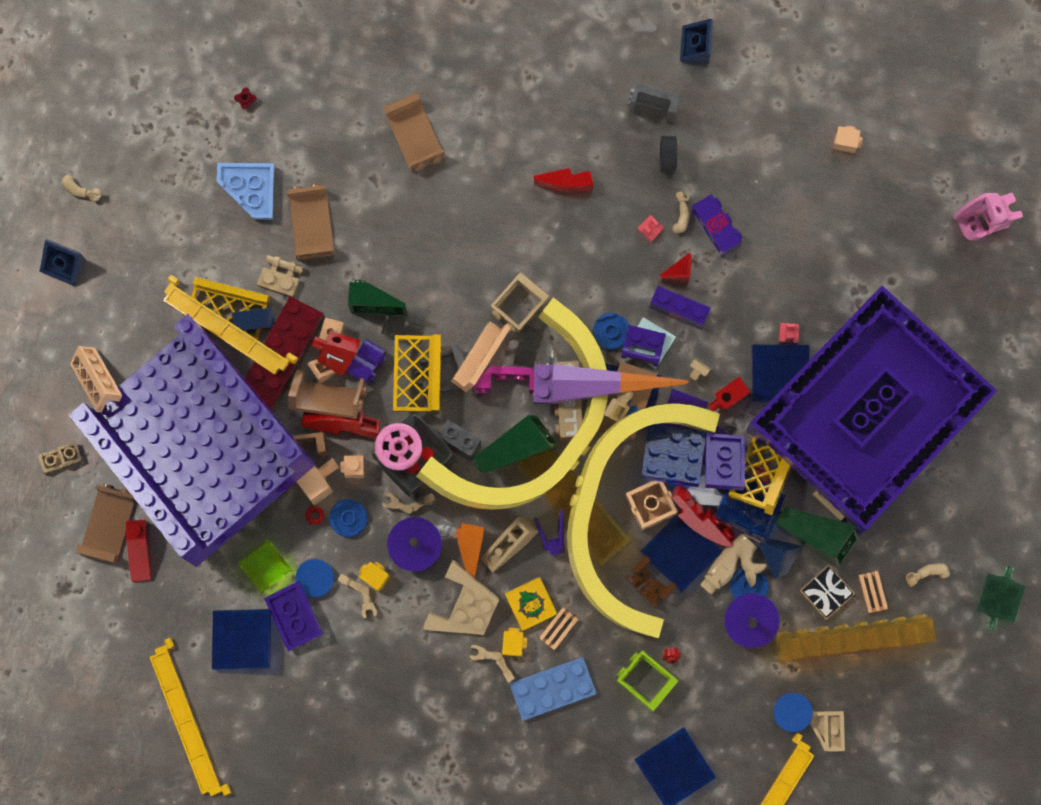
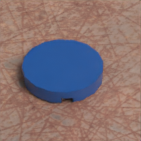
M606 313L600 316L594 323L593 337L602 349L608 351L619 350L624 346L629 324L623 316L616 313Z
M352 499L338 501L332 507L329 516L331 528L338 535L349 538L357 536L364 531L368 521L365 507L360 502Z
M311 559L302 563L295 576L296 582H301L306 596L312 598L323 597L329 593L335 580L334 572L329 564L319 559Z
M743 568L735 572L730 580V591L734 599L748 593L760 594L766 597L768 593V580L763 572L756 574V583L752 588L747 581Z
M787 693L781 696L774 707V718L777 724L783 730L789 732H799L806 729L813 718L811 702L799 693Z

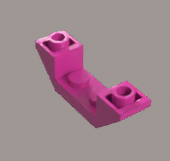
M491 366L479 377L476 384L472 387V391H475V394L486 395L487 392H491L492 377L500 381L507 380V378H514L515 381L530 379L529 394L534 396L535 372L530 367Z

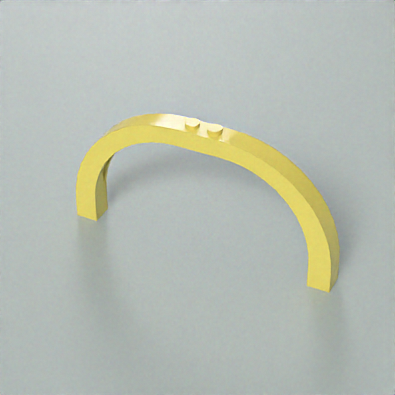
M552 298L538 318L554 329L570 344L583 368L607 370L601 350L588 328L574 313L555 298ZM608 395L588 398L583 421L574 437L554 464L544 474L528 483L508 488H492L477 485L458 477L433 457L428 460L416 477L442 496L465 506L492 510L512 508L529 503L548 492L570 469L573 471L579 464L577 460L579 456H584L590 449L588 444L598 431L603 420Z
M663 404L627 415L611 426L599 438L585 461L581 476L577 477L575 487H577L576 494H573L570 501L572 508L567 530V548L571 568L579 587L590 603L603 616L622 628L652 638H659L664 619L636 611L621 603L604 587L593 568L588 549V524L604 467L611 454L622 441L646 426L670 423L687 426L706 433H714L720 416L719 413L692 405Z

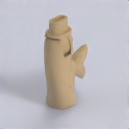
M741 534L733 541V546L730 548L726 547L717 557L700 585L712 595L716 589L719 590L720 586L726 585L732 579L738 558L740 557L745 576L752 588L756 583V574L763 572L767 564L752 562V557L757 547Z

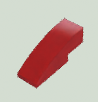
M570 168L533 176L534 185L560 192L593 190L590 171L571 174Z

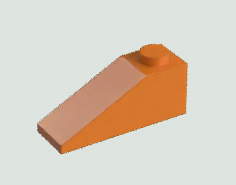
M462 523L461 528L457 527L455 539H458L465 570L475 579L485 527Z

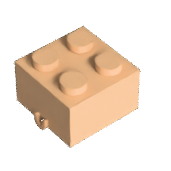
M661 477L625 494L627 503L641 531L677 515V510L671 499L672 494L670 491H667Z

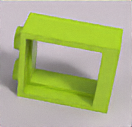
M642 650L640 653L635 652L629 659L631 664L627 669L623 667L616 676L619 679L616 682L653 712L677 684L678 680ZM641 659L668 680L651 702L647 701L624 681Z

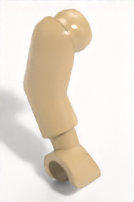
M65 175L61 180L62 186L74 197H89L91 201L96 202L101 196L100 189L87 190L86 188H80L73 182L74 180L71 175Z
M682 191L676 193V197L680 202L679 210L681 215L678 223L673 225L675 234L685 232L691 218L689 207L686 204L689 196Z
M928 564L919 569L916 574L913 572L908 573L906 580L909 586L912 587L919 579H924L928 575H939L941 578H947L950 572L945 564Z

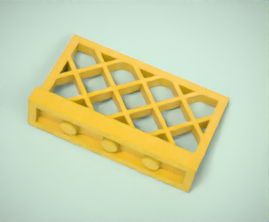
M198 277L194 278V287L191 297L197 300L198 290L205 291L208 299L201 303L204 305L211 301L215 308L214 312H217L221 317L223 316L220 310L228 305L232 312H235L231 303L236 300H241L245 306L240 311L250 310L249 308L254 305L263 306L262 309L268 307L271 299L269 295ZM221 295L227 303L217 308L213 299ZM230 316V317L227 318L226 320H227V321L231 320V319H232V316ZM257 329L255 335H249L259 340L262 329Z
M395 335L393 412H432V414H440L441 335ZM399 340H407L412 346L403 352L399 348ZM421 341H429V348L424 353L416 346ZM413 348L421 354L414 362L407 356ZM403 357L411 363L405 371L398 366V362ZM423 357L429 362V367L424 371L416 365ZM413 366L421 373L414 381L406 374ZM403 376L411 382L404 390L398 386V380ZM422 376L428 381V386L423 391L415 384ZM412 386L420 392L413 400L405 393ZM402 395L410 401L406 407H397V400ZM423 395L428 400V407H419L415 401Z
M753 437L745 454V471L751 470L754 477L745 480L747 493L741 495L736 493L735 490H730L728 497L765 509L764 513L772 515L792 467L779 455H776L774 450L768 445L758 449L755 444L756 439ZM770 450L773 457L764 460L761 453ZM757 454L760 462L751 464L749 457ZM775 461L778 468L770 471L766 464ZM763 465L766 473L757 475L754 468ZM769 476L771 484L763 486L760 479ZM756 481L760 488L750 491L747 484ZM762 492L765 499L761 502L755 500L753 495Z

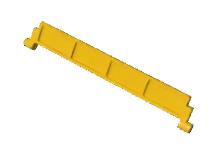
M172 275L168 277L167 281L170 284L164 291L167 294L163 300L165 303L183 315L189 314L200 326L272 374L276 375L279 369L284 371L290 362L292 364L297 362L298 358L293 354L288 353L286 358L282 357L177 288L179 279Z
M172 638L165 639L166 645L154 649L156 654L149 658L201 794L209 792L210 796L222 792L226 796L231 793L228 784L222 786L219 784L168 650L175 647Z
M796 732L791 740L797 744L795 750L760 805H784L815 756L809 752L811 747L801 741L803 736Z

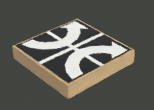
M829 565L800 590L801 594L825 620L855 595Z

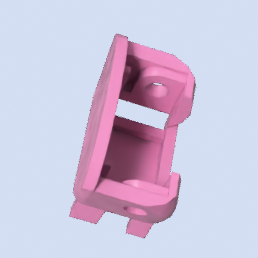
M985 193L959 209L953 215V218L957 220L963 235L967 239L979 240L986 234L990 235L993 232L1009 228L1012 222L1022 218L1023 215L1021 211L1011 212L1008 208L1010 204L1016 202L1013 193L999 196L998 193ZM982 213L989 227L987 231L984 230L978 217Z

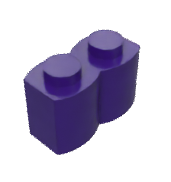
M365 339L346 371L347 374L359 381L360 378L364 379V384L366 385L369 381L372 383L377 376L376 369L379 365L383 366L387 359L385 355L386 350Z

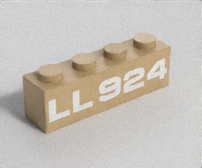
M579 361L556 362L558 365L579 367ZM581 399L554 405L555 417H559V424H555L556 436H560V441L571 440L582 423Z

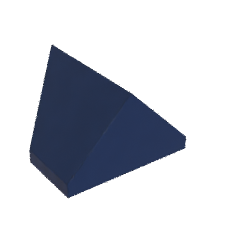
M774 539L758 543L774 579L784 576L789 572L803 547L802 545Z

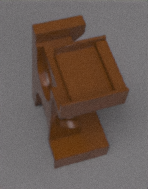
M645 555L631 569L634 575L631 577L627 574L625 579L656 608L658 606L656 601L660 599L663 602L664 598L673 589H676L677 586L671 582L665 587L656 580L645 567L650 562V559Z

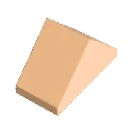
M317 359L308 363L311 372L320 384H323L337 374L319 363Z

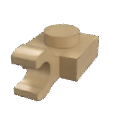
M617 393V399L612 398L604 415L616 422L624 418L630 408L627 403L632 398L633 393Z

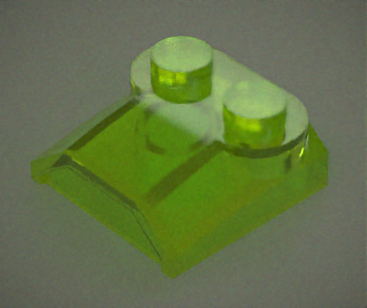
M269 539L258 545L238 562V565L261 594L284 575L293 571Z

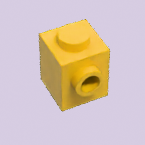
M371 561L368 565L365 563L359 571L361 574L359 576L360 580L377 592L381 591L390 575L384 571L386 568L377 561L375 564Z
M508 628V631H504L502 656L522 657V649H526L527 637H523L524 633L520 632V629Z

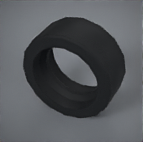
M661 136L660 171L675 172L677 167L676 136Z

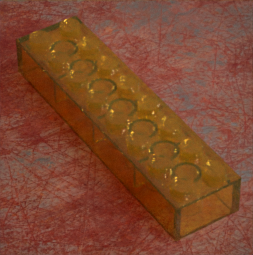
M552 450L518 462L515 465L530 482L544 474L554 464L560 454L556 450ZM571 469L554 487L541 496L559 519L560 510H564V525L567 528L572 508L570 501L573 494H576L577 487H575V483L578 477ZM595 498L590 514L587 538L589 555L601 568L631 543V540Z
M926 614L912 617L911 620H907V617H898L892 620V622H888L887 619L876 620L871 625H868V621L858 622L853 627H849L848 624L837 625V627L829 630V626L815 629V632H810L809 629L797 630L795 634L791 635L790 631L779 632L772 639L774 661L778 663L930 644L936 641L933 617L927 618Z

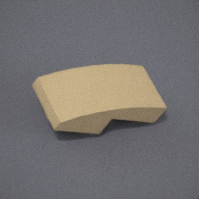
M76 442L38 455L43 474L82 461Z

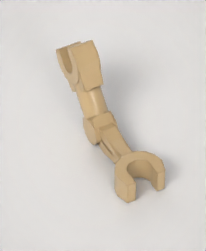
M387 493L386 496L391 498L392 501L390 504L383 502L382 505L387 509H399L410 515L421 507L436 502V499L430 493L423 497L422 500L407 505L400 502L391 493Z
M341 574L338 582L350 586L361 593L363 599V618H367V610H372L373 615L377 616V610L370 599L369 588Z
M472 645L471 648L478 650L479 653L477 656L470 655L471 660L478 661L484 660V658L494 660L501 668L508 684L515 681L500 652L486 651L485 648Z

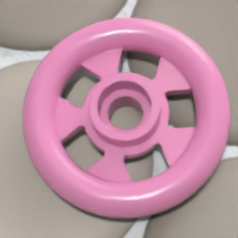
M394 423L383 428L378 434L375 441V452L379 461L387 468L405 470L413 466L420 458L422 441L417 431L411 426L403 423ZM399 431L400 437L392 439L391 433ZM408 435L413 439V443L410 445L404 439ZM384 441L390 442L389 450H383ZM397 443L402 445V449L399 451L395 449V444ZM410 450L413 454L407 460L403 455ZM391 454L399 457L397 462L389 460Z

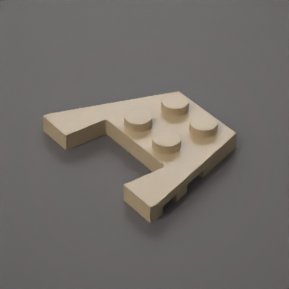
M452 560L445 578L462 584V590L450 617L446 618L430 611L423 629L484 635L499 598L481 582L479 583L468 571L462 569L456 561Z

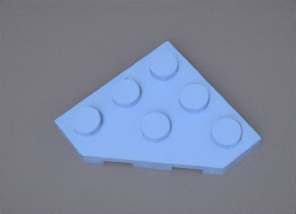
M217 163V183L254 220H273L274 163Z

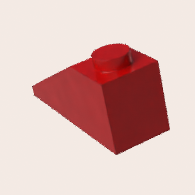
M146 520L125 521L131 581L151 580L149 522Z

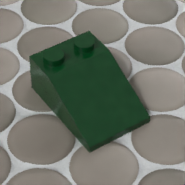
M365 280L349 282L348 306L351 313L408 316L406 303L370 283H366Z

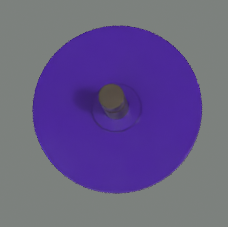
M409 517L401 520L392 528L388 536L387 548L392 561L400 568L413 572L422 571L429 568L438 559L442 549V540L438 529L430 521L420 517Z
M748 593L737 597L730 603L725 613L724 623L728 635L735 643L746 648H758L768 644L775 637L779 629L780 618L778 610L771 600L760 594Z

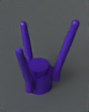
M560 510V518L558 519V538L550 539V543H548L538 518L535 517L534 521L544 543L545 551L549 550L550 555L565 553L564 510Z

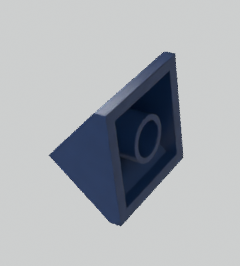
M713 19L682 26L681 62L709 64Z
M46 239L39 271L74 286L86 259L81 253Z

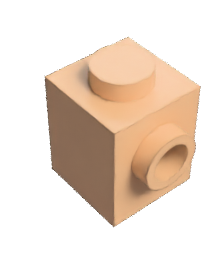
M838 126L833 149L855 154L857 148H860L863 137H859L861 130H856L853 126Z
M325 317L319 338L326 340L330 332L343 335L345 329L344 322Z
M344 456V461L340 463L341 473H344L345 478H365L364 456Z

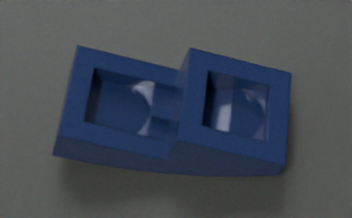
M273 308L232 313L233 324L243 331L272 328L275 324Z

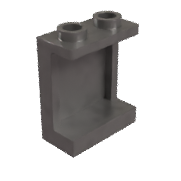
M637 83L635 89L632 88L630 91L628 105L631 106L630 112L634 113L636 104L668 112L666 123L673 125L680 95Z
M459 345L453 346L451 350L441 353L440 394L459 388L451 382L464 361ZM424 358L416 365L424 371L429 367V362ZM413 366L417 377L421 373ZM424 376L421 377L422 383H419L422 391L428 386V381Z
M449 420L446 421L438 434L453 453L470 463H473V457L482 448L481 439Z

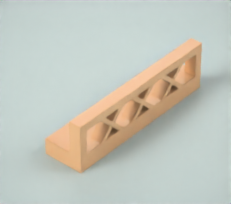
M491 321L487 323L451 382L465 392L469 391L476 384L511 327L506 324L500 329Z
M78 346L70 365L96 412H102L107 400L120 401L122 394L96 348Z

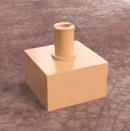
M333 458L320 468L314 466L296 481L314 506L333 493L325 481V477L339 468Z

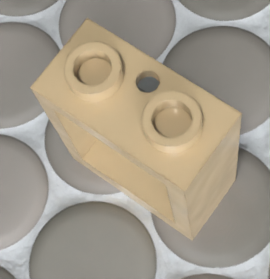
M520 272L490 306L491 314L500 321L502 319L511 327V332L514 333L516 331L520 334L547 304L549 296ZM520 285L539 303L518 325L499 307Z

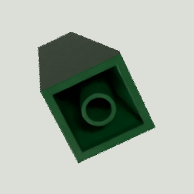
M527 415L473 458L476 461L474 464L480 472L490 473L555 450L559 445L537 416Z
M788 507L780 511L775 518V524L779 530L837 569L859 538L857 529L852 524Z

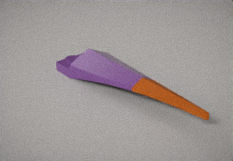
M558 364L535 365L534 404H558L617 393L687 385L689 381Z

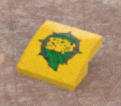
M540 577L504 593L522 631L557 615Z

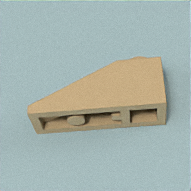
M528 517L516 518L480 559L492 572H495L533 539L539 532L537 527Z

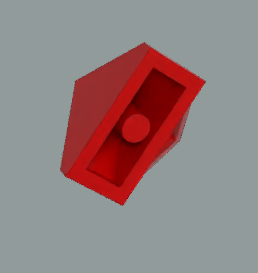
M688 253L661 273L659 281L688 286L691 272V253Z

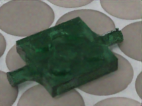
M1006 565L1003 576L986 574L975 611L990 617L987 627L989 630L995 631L998 620L1010 623L1015 622L1025 585L1016 583L1011 579L1014 567Z

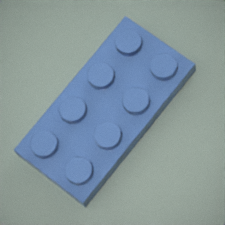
M583 657L509 683L522 721L596 695Z

